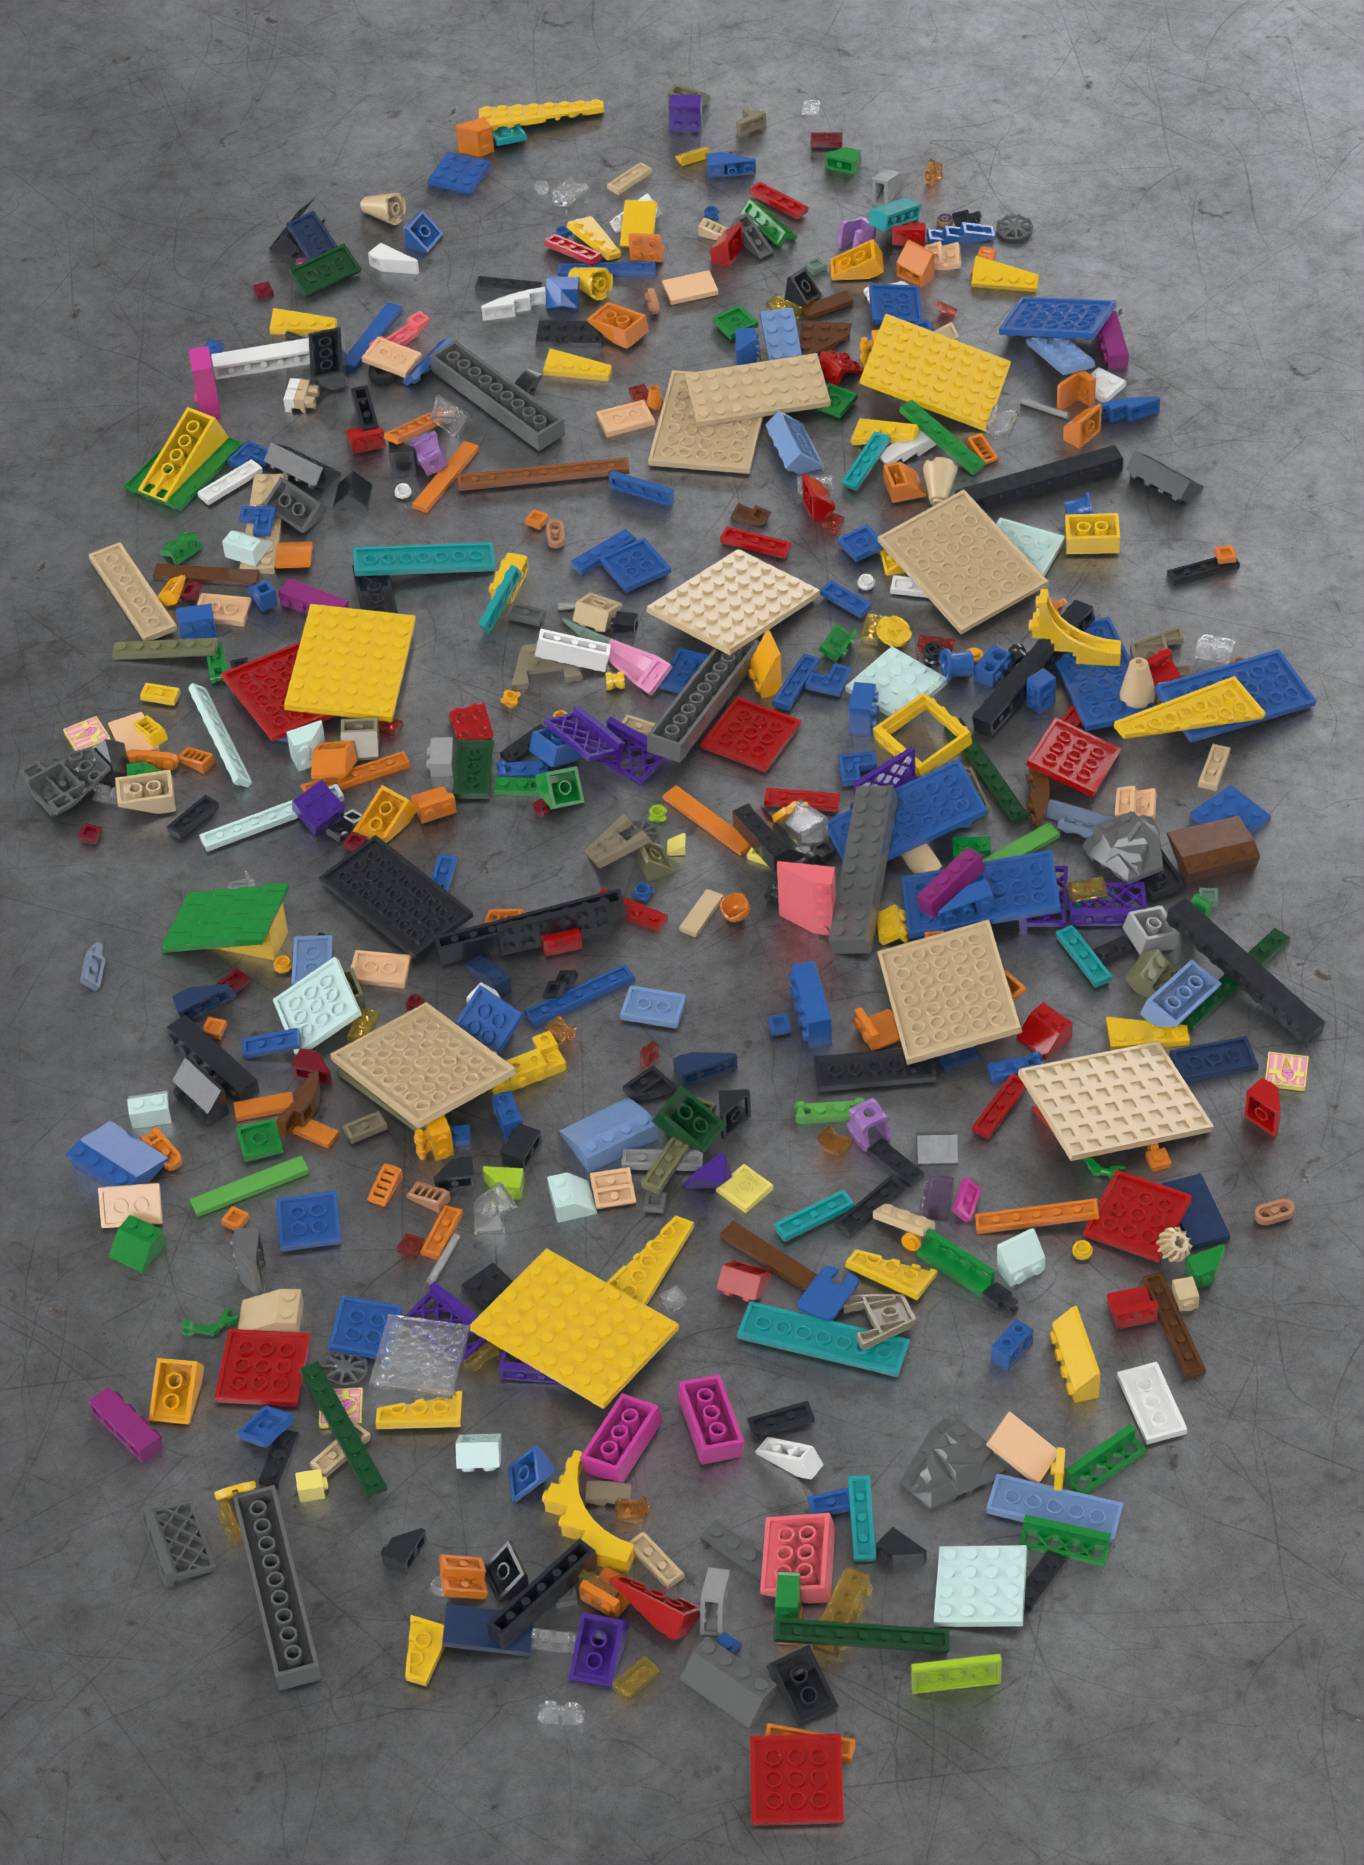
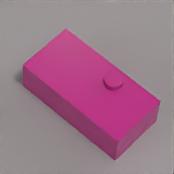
M209 347L188 349L196 393H193L194 402L198 403L200 412L215 417L216 420L221 419Z
M720 1374L679 1382L677 1398L701 1465L742 1457L744 1440Z
M622 1393L580 1457L585 1473L607 1481L624 1483L663 1422L659 1406Z

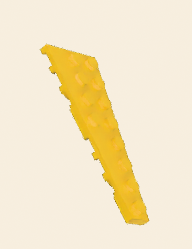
M593 99L585 102L578 100L576 102H546L544 104L531 103L529 105H499L498 107L484 106L479 108V118L485 117L492 130L495 131L502 126L513 128L516 124L526 126L544 123L546 119L550 118L560 120L562 116L574 118L580 113L582 115L604 113L603 100Z
M1233 676L1117 720L1114 723V728L1123 739L1260 720L1265 717L1266 713L1238 679Z
M675 1216L660 1230L661 1233L654 1240H650L639 1254L636 1253L633 1256V1260L629 1264L624 1265L606 1283L647 1305L694 1229V1222Z

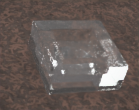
M804 100L802 115L818 116L820 101Z
M677 1285L659 1294V1299L670 1313L688 1304V1299Z

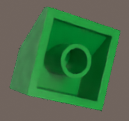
M577 766L535 775L538 793L551 809L585 803Z
M129 1215L117 1230L109 1257L144 1273L166 1246L163 1230Z

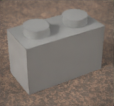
M453 737L431 738L430 745H427V755L430 756V759H426L427 770H430L431 777L453 776Z

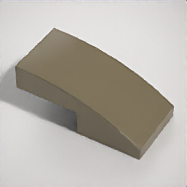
M587 1481L585 1483L584 1502L603 1507L606 1503L628 1507L630 1504L631 1484L612 1481Z

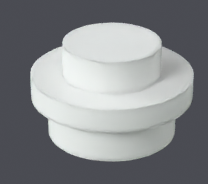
M400 483L396 486L394 493L397 498L405 499L412 494V491L408 484Z
M863 574L858 579V587L863 590H870L875 586V579L870 574Z

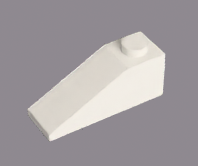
M767 1437L755 1451L760 1457L801 1478L812 1479L824 1465L813 1446Z

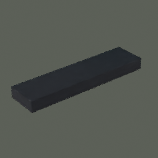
M479 276L475 285V291L513 294L543 286L542 282Z
M1213 557L1167 570V576L1172 584L1177 586L1240 568V563L1236 559V562L1219 564L1217 558Z
M890 1175L835 1222V1227L849 1238L852 1237L873 1219L874 1210L883 1204L892 1203L906 1191V1186Z

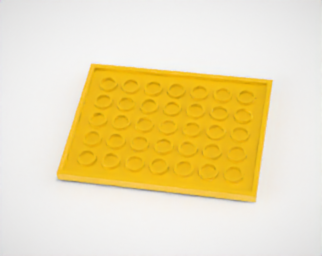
M885 314L859 384L906 402L913 400L922 408L987 432L1011 361Z
M310 604L284 703V710L351 718H378V721L392 722L416 623V616Z
M547 1248L470 1324V1331L603 1409L679 1330V1324Z

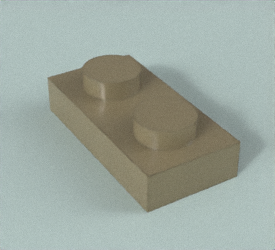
M380 1111L342 1125L343 1131L351 1144L388 1129Z

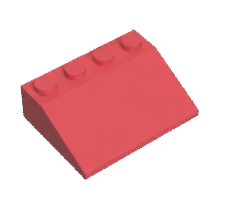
M778 861L779 915L814 934L830 935L836 902L835 867Z
M830 1513L766 1517L760 1586L761 1595L776 1597L778 1572L800 1573L801 1602L825 1603L831 1601L835 1524Z

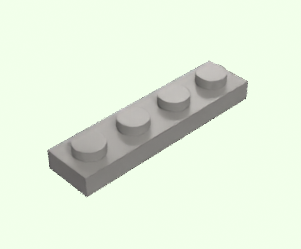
M623 1149L622 1168L630 1167V1170H650L663 1150ZM689 1150L675 1171L699 1170L703 1167V1153L698 1150Z

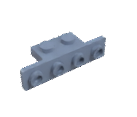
M1050 799L1048 801L1047 818L1057 820V828L1063 829L1064 832L1077 833L1083 838L1092 836L1096 825L1115 818Z

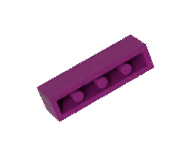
M1113 311L1097 334V340L1100 341L1103 362L1107 363L1108 369L1128 367L1129 353L1117 312Z
M291 578L278 591L280 604L307 615L310 604L350 608L349 601Z
M968 847L917 895L920 911L935 919L940 909L966 886L970 885L985 870L982 855Z
M108 1386L88 1401L92 1414L142 1463L163 1449L161 1443L162 1436L155 1428L152 1429L143 1416L139 1417L134 1407L130 1403L126 1404L118 1391L114 1392Z

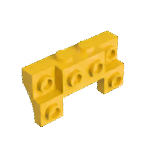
M550 1031L532 1037V1042L536 1049L506 1060L515 1068L516 1075L490 1089L493 1095L523 1088L567 1070L566 1062L558 1050V1044Z

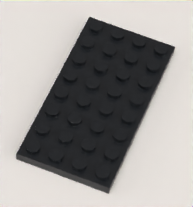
M374 835L319 877L320 883L415 960H418L436 946L434 936L453 932L474 917L470 909L377 835Z

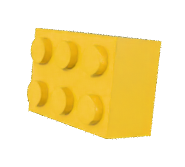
M1118 513L1065 515L1066 554L1120 553Z

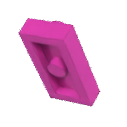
M968 1177L962 1179L952 1208V1212L965 1223L971 1221L981 1192V1188Z

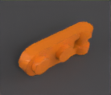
M131 749L127 752L128 760H130L129 764L146 762L161 770H175L179 764L178 756L170 752Z
M157 1126L152 1128L151 1132L147 1135L144 1134L139 1137L141 1141L169 1158V1161L164 1163L163 1167L165 1169L173 1171L182 1165L180 1153Z

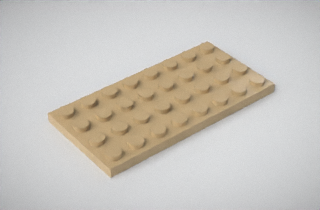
M817 353L685 374V381L697 427L775 415L778 411L789 413L831 406V400Z

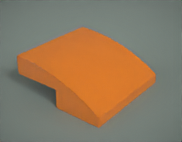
M313 541L279 542L276 551L275 568L311 567Z
M440 1554V1577L444 1597L486 1599L488 1594L484 1580L486 1569L482 1557Z

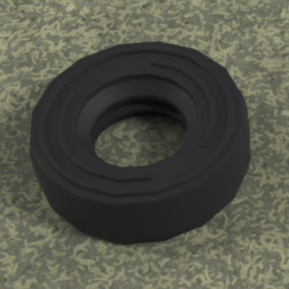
M372 365L369 366V377L376 384H389L398 377V375L391 372L379 374L377 372L383 369Z

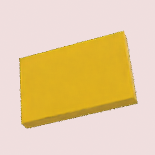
M625 200L620 248H629L628 237L630 233L654 234L657 202Z

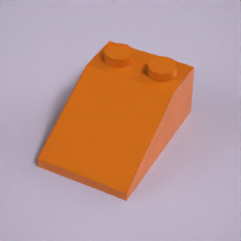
M607 302L587 319L592 326L614 344L627 349L649 332L646 315Z

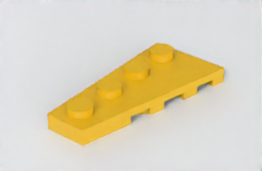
M592 216L567 223V228L595 251L602 253V256L607 261L620 258L621 251Z
M975 256L971 287L1037 292L1039 274Z
M273 308L269 330L270 334H285L286 331L296 334H308L337 328V318Z
M551 348L543 368V375L600 381H609L612 372V365Z
M859 418L850 441L852 446L866 445L875 431L889 435L891 439L889 443L915 441L919 427L917 424Z
M1106 1017L1105 1022L1111 1051L1157 1041L1160 1042L1163 1048L1190 1046L1187 1025L1158 1027L1149 1021Z
M857 1249L845 1263L846 1268L915 1300L920 1298L937 1277L938 1273L936 1269L924 1270L921 1269L920 1265L912 1264V1266L901 1264V1260L893 1258L892 1260L882 1259L881 1255Z
M462 1390L457 1391L455 1395L445 1397V1394L437 1395L436 1399L424 1401V1398L418 1399L408 1405L403 1402L379 1407L376 1412V1429L461 1427Z

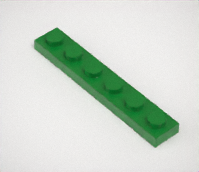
M913 400L900 407L899 412L913 424H917L925 435L969 473L974 475L985 467L986 463Z

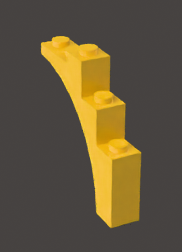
M1048 589L1040 590V596H1036V607L1039 608L1036 609V612H1033V620H1029V631H1032V638L1051 639V644H1054V651L1073 652V657H1076V664L1120 666V640L1093 636L1070 625L1054 609L1049 599Z
M574 1450L572 1457H568L566 1461V1471L564 1475H560L558 1484L551 1482L549 1489L543 1493L542 1502L545 1505V1512L561 1516L559 1526L561 1527L562 1536L575 1540L580 1538L596 1550L598 1566L609 1567L612 1570L628 1574L635 1558L634 1544L621 1540L605 1531L593 1520L586 1510L579 1494V1480L583 1469L580 1457L583 1452Z

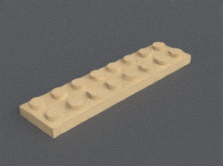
M255 474L249 506H262L279 478L282 477L289 481V476L284 474ZM277 515L275 516L271 536H256L273 543L258 564L252 566L241 562L240 569L259 570L260 574H275L277 545L280 542L283 519ZM254 524L246 525V534L253 535Z
M121 542L88 554L89 560L143 641H152L177 631L175 622Z

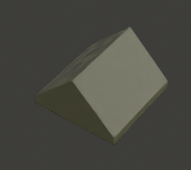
M650 842L635 850V857L648 882L675 872L662 845Z

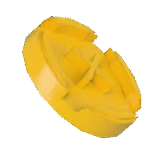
M884 616L879 620L876 627L880 640L892 647L905 646L912 635L908 623L897 616Z
M256 1481L241 1483L216 1491L214 1493L216 1501L229 1500L233 1498V1495L256 1490Z

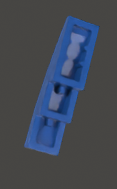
M962 222L961 227L945 225L943 230L927 229L926 237L928 244L941 241L942 245L959 242V245L995 239V231L991 225Z
M1159 397L1124 398L1099 403L1102 405L1101 420L1108 418L1110 422L1123 418L1132 421L1160 412Z

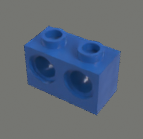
M992 645L974 666V680L993 688L997 682L1001 681L1003 674L1010 670L1012 666L1011 652Z
M1042 668L1027 678L1026 704L1030 709L1035 710L1039 714L1055 704L1056 677Z
M511 1091L491 1096L493 1111L505 1140L509 1139L511 1131L515 1130L519 1123L523 1124Z
M1016 1319L992 1345L991 1361L1009 1371L1032 1346L1034 1329Z

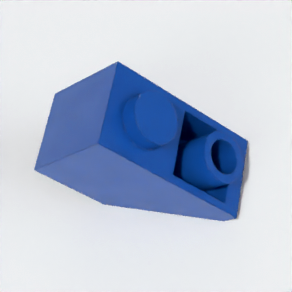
M268 580L247 588V592L262 612L278 605L276 591Z

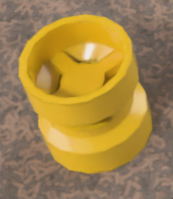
M619 671L616 674L611 672L605 673L607 691L614 688L625 689L623 671Z

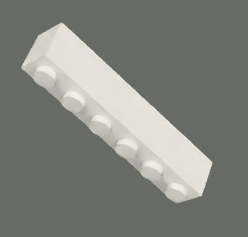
M309 338L211 354L215 378L217 380L310 364Z

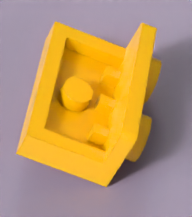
M896 904L879 911L877 917L879 942L884 946L900 938L904 943H908L905 911L901 910Z

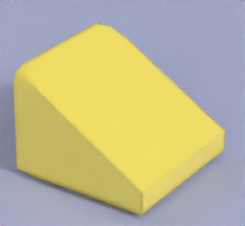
M686 833L667 840V856L686 855Z

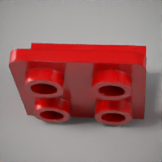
M909 222L900 226H892V245L903 246L910 240L920 246H925L926 223Z
M822 351L819 356L824 378L836 386L839 385L845 372L862 374L864 371L860 364L853 361L846 352Z
M361 427L346 430L353 454L386 447L382 427L363 432Z
M1169 648L1165 650L1160 649L1149 658L1144 657L1148 662L1154 685L1182 678L1172 661V653Z
M474 703L469 705V707H458L449 712V722L453 724L457 741L488 740L493 738L494 734L485 703Z
M576 928L542 936V948L545 957L582 949L580 929Z
M1142 1286L1107 1294V1302L1117 1329L1158 1321L1159 1306L1156 1300L1151 1301L1146 1287Z

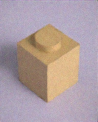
M1193 1276L1172 1280L1171 1292L1179 1312L1198 1309L1199 1293Z

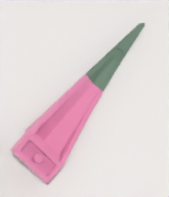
M562 618V621L581 638L610 644L608 662L617 670L623 671L625 677L651 696L673 668L671 664L656 655L631 647Z

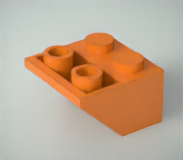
M908 240L896 262L897 276L914 285H919L920 288L925 287L934 279V252Z
M901 462L883 465V481L892 503L926 497L917 471Z
M353 740L318 743L312 753L311 778L319 780L335 777L336 779L345 778L357 762Z

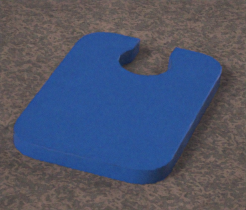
M832 1266L823 1267L798 1300V1309L824 1321L833 1320L858 1287V1278L847 1273L843 1283L834 1284L831 1279L837 1276L839 1269Z

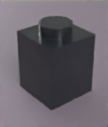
M617 611L615 618L611 620L614 636L635 639L639 627L638 613Z

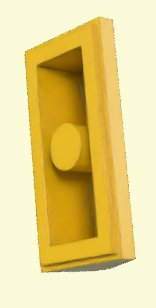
M702 147L676 155L675 158L681 166L705 160L706 154L711 152L710 148Z
M885 549L880 550L886 575L906 573Z

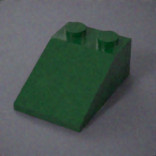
M682 1085L652 1119V1122L667 1135L702 1153L708 1149L727 1125L726 1122Z

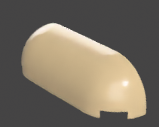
M927 843L901 855L913 874L940 870L939 868L942 867Z

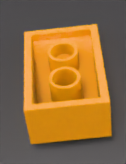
M869 240L831 258V279L833 281L870 279L883 273V253L875 240Z
M770 630L765 632L750 660V669H748L749 678L754 681V689L756 692H759L761 698L776 695L782 686L781 654Z
M382 785L353 832L368 837V840L377 835L384 842L388 843L410 823L418 807L407 798Z
M157 1358L148 1421L190 1425L202 1386L203 1364L197 1361Z

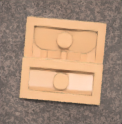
M941 241L925 245L926 249L934 252V270L961 268L959 242L942 246Z
M1135 786L1117 788L1115 817L1132 811L1138 817L1145 815L1155 820L1156 789L1136 790Z
M630 1167L590 1173L596 1209L636 1203Z

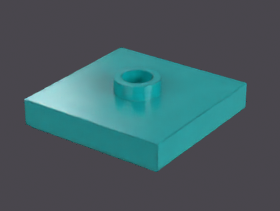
M516 124L513 128L502 126L495 131L492 130L493 141L497 146L527 140V135L519 124Z

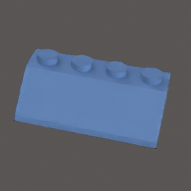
M778 411L766 423L768 434L774 441L773 445L778 449V455L783 460L784 467L788 471L802 474L824 467L803 423L781 411Z
M1190 960L1147 999L1140 1015L1154 1026L1177 1027L1213 994L1222 983L1196 962Z

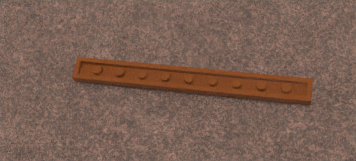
M628 457L457 474L459 491L605 477L609 476L611 471L630 474Z

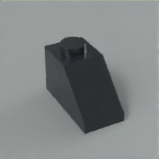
M472 1156L451 1159L434 1176L435 1187L447 1191L476 1187Z
M894 1527L876 1543L877 1558L882 1563H887L893 1568L919 1566L927 1562V1550Z
M420 1528L392 1537L388 1545L385 1544L381 1551L383 1565L407 1575L427 1542L425 1529Z

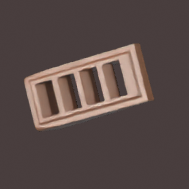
M417 1182L406 1195V1198L439 1214L443 1206L451 1201L449 1191L421 1182Z

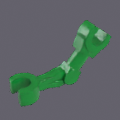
M1092 1157L1080 1159L1085 1160L1093 1176H1109L1111 1180L1116 1170L1125 1172V1167L1122 1165L1104 1168L1098 1165Z
M227 1308L221 1314L220 1320L215 1324L195 1325L193 1321L183 1320L182 1335L191 1336L194 1333L216 1336L223 1327L237 1324L239 1315L236 1314L233 1317H229L232 1314V1309Z

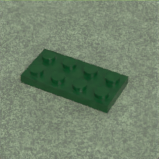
M345 243L289 269V274L305 298L361 272V267Z
M458 740L452 789L455 799L490 798L495 749L494 740Z

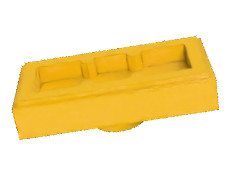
M1057 1447L1056 1462H1051V1475H1055L1054 1490L1057 1491L1063 1489L1065 1449Z

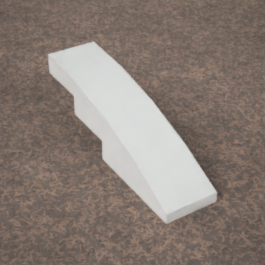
M545 287L513 293L482 305L483 321L516 317L515 312L531 310V306L546 304Z
M919 431L915 441L895 442L885 448L879 459L884 465L895 463L899 459L904 462L914 454L921 456L935 446L936 443L922 431Z

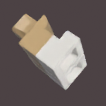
M290 378L283 399L285 412H292L293 408L305 413L307 408H315V397H318L320 393L319 386L311 385L310 380Z

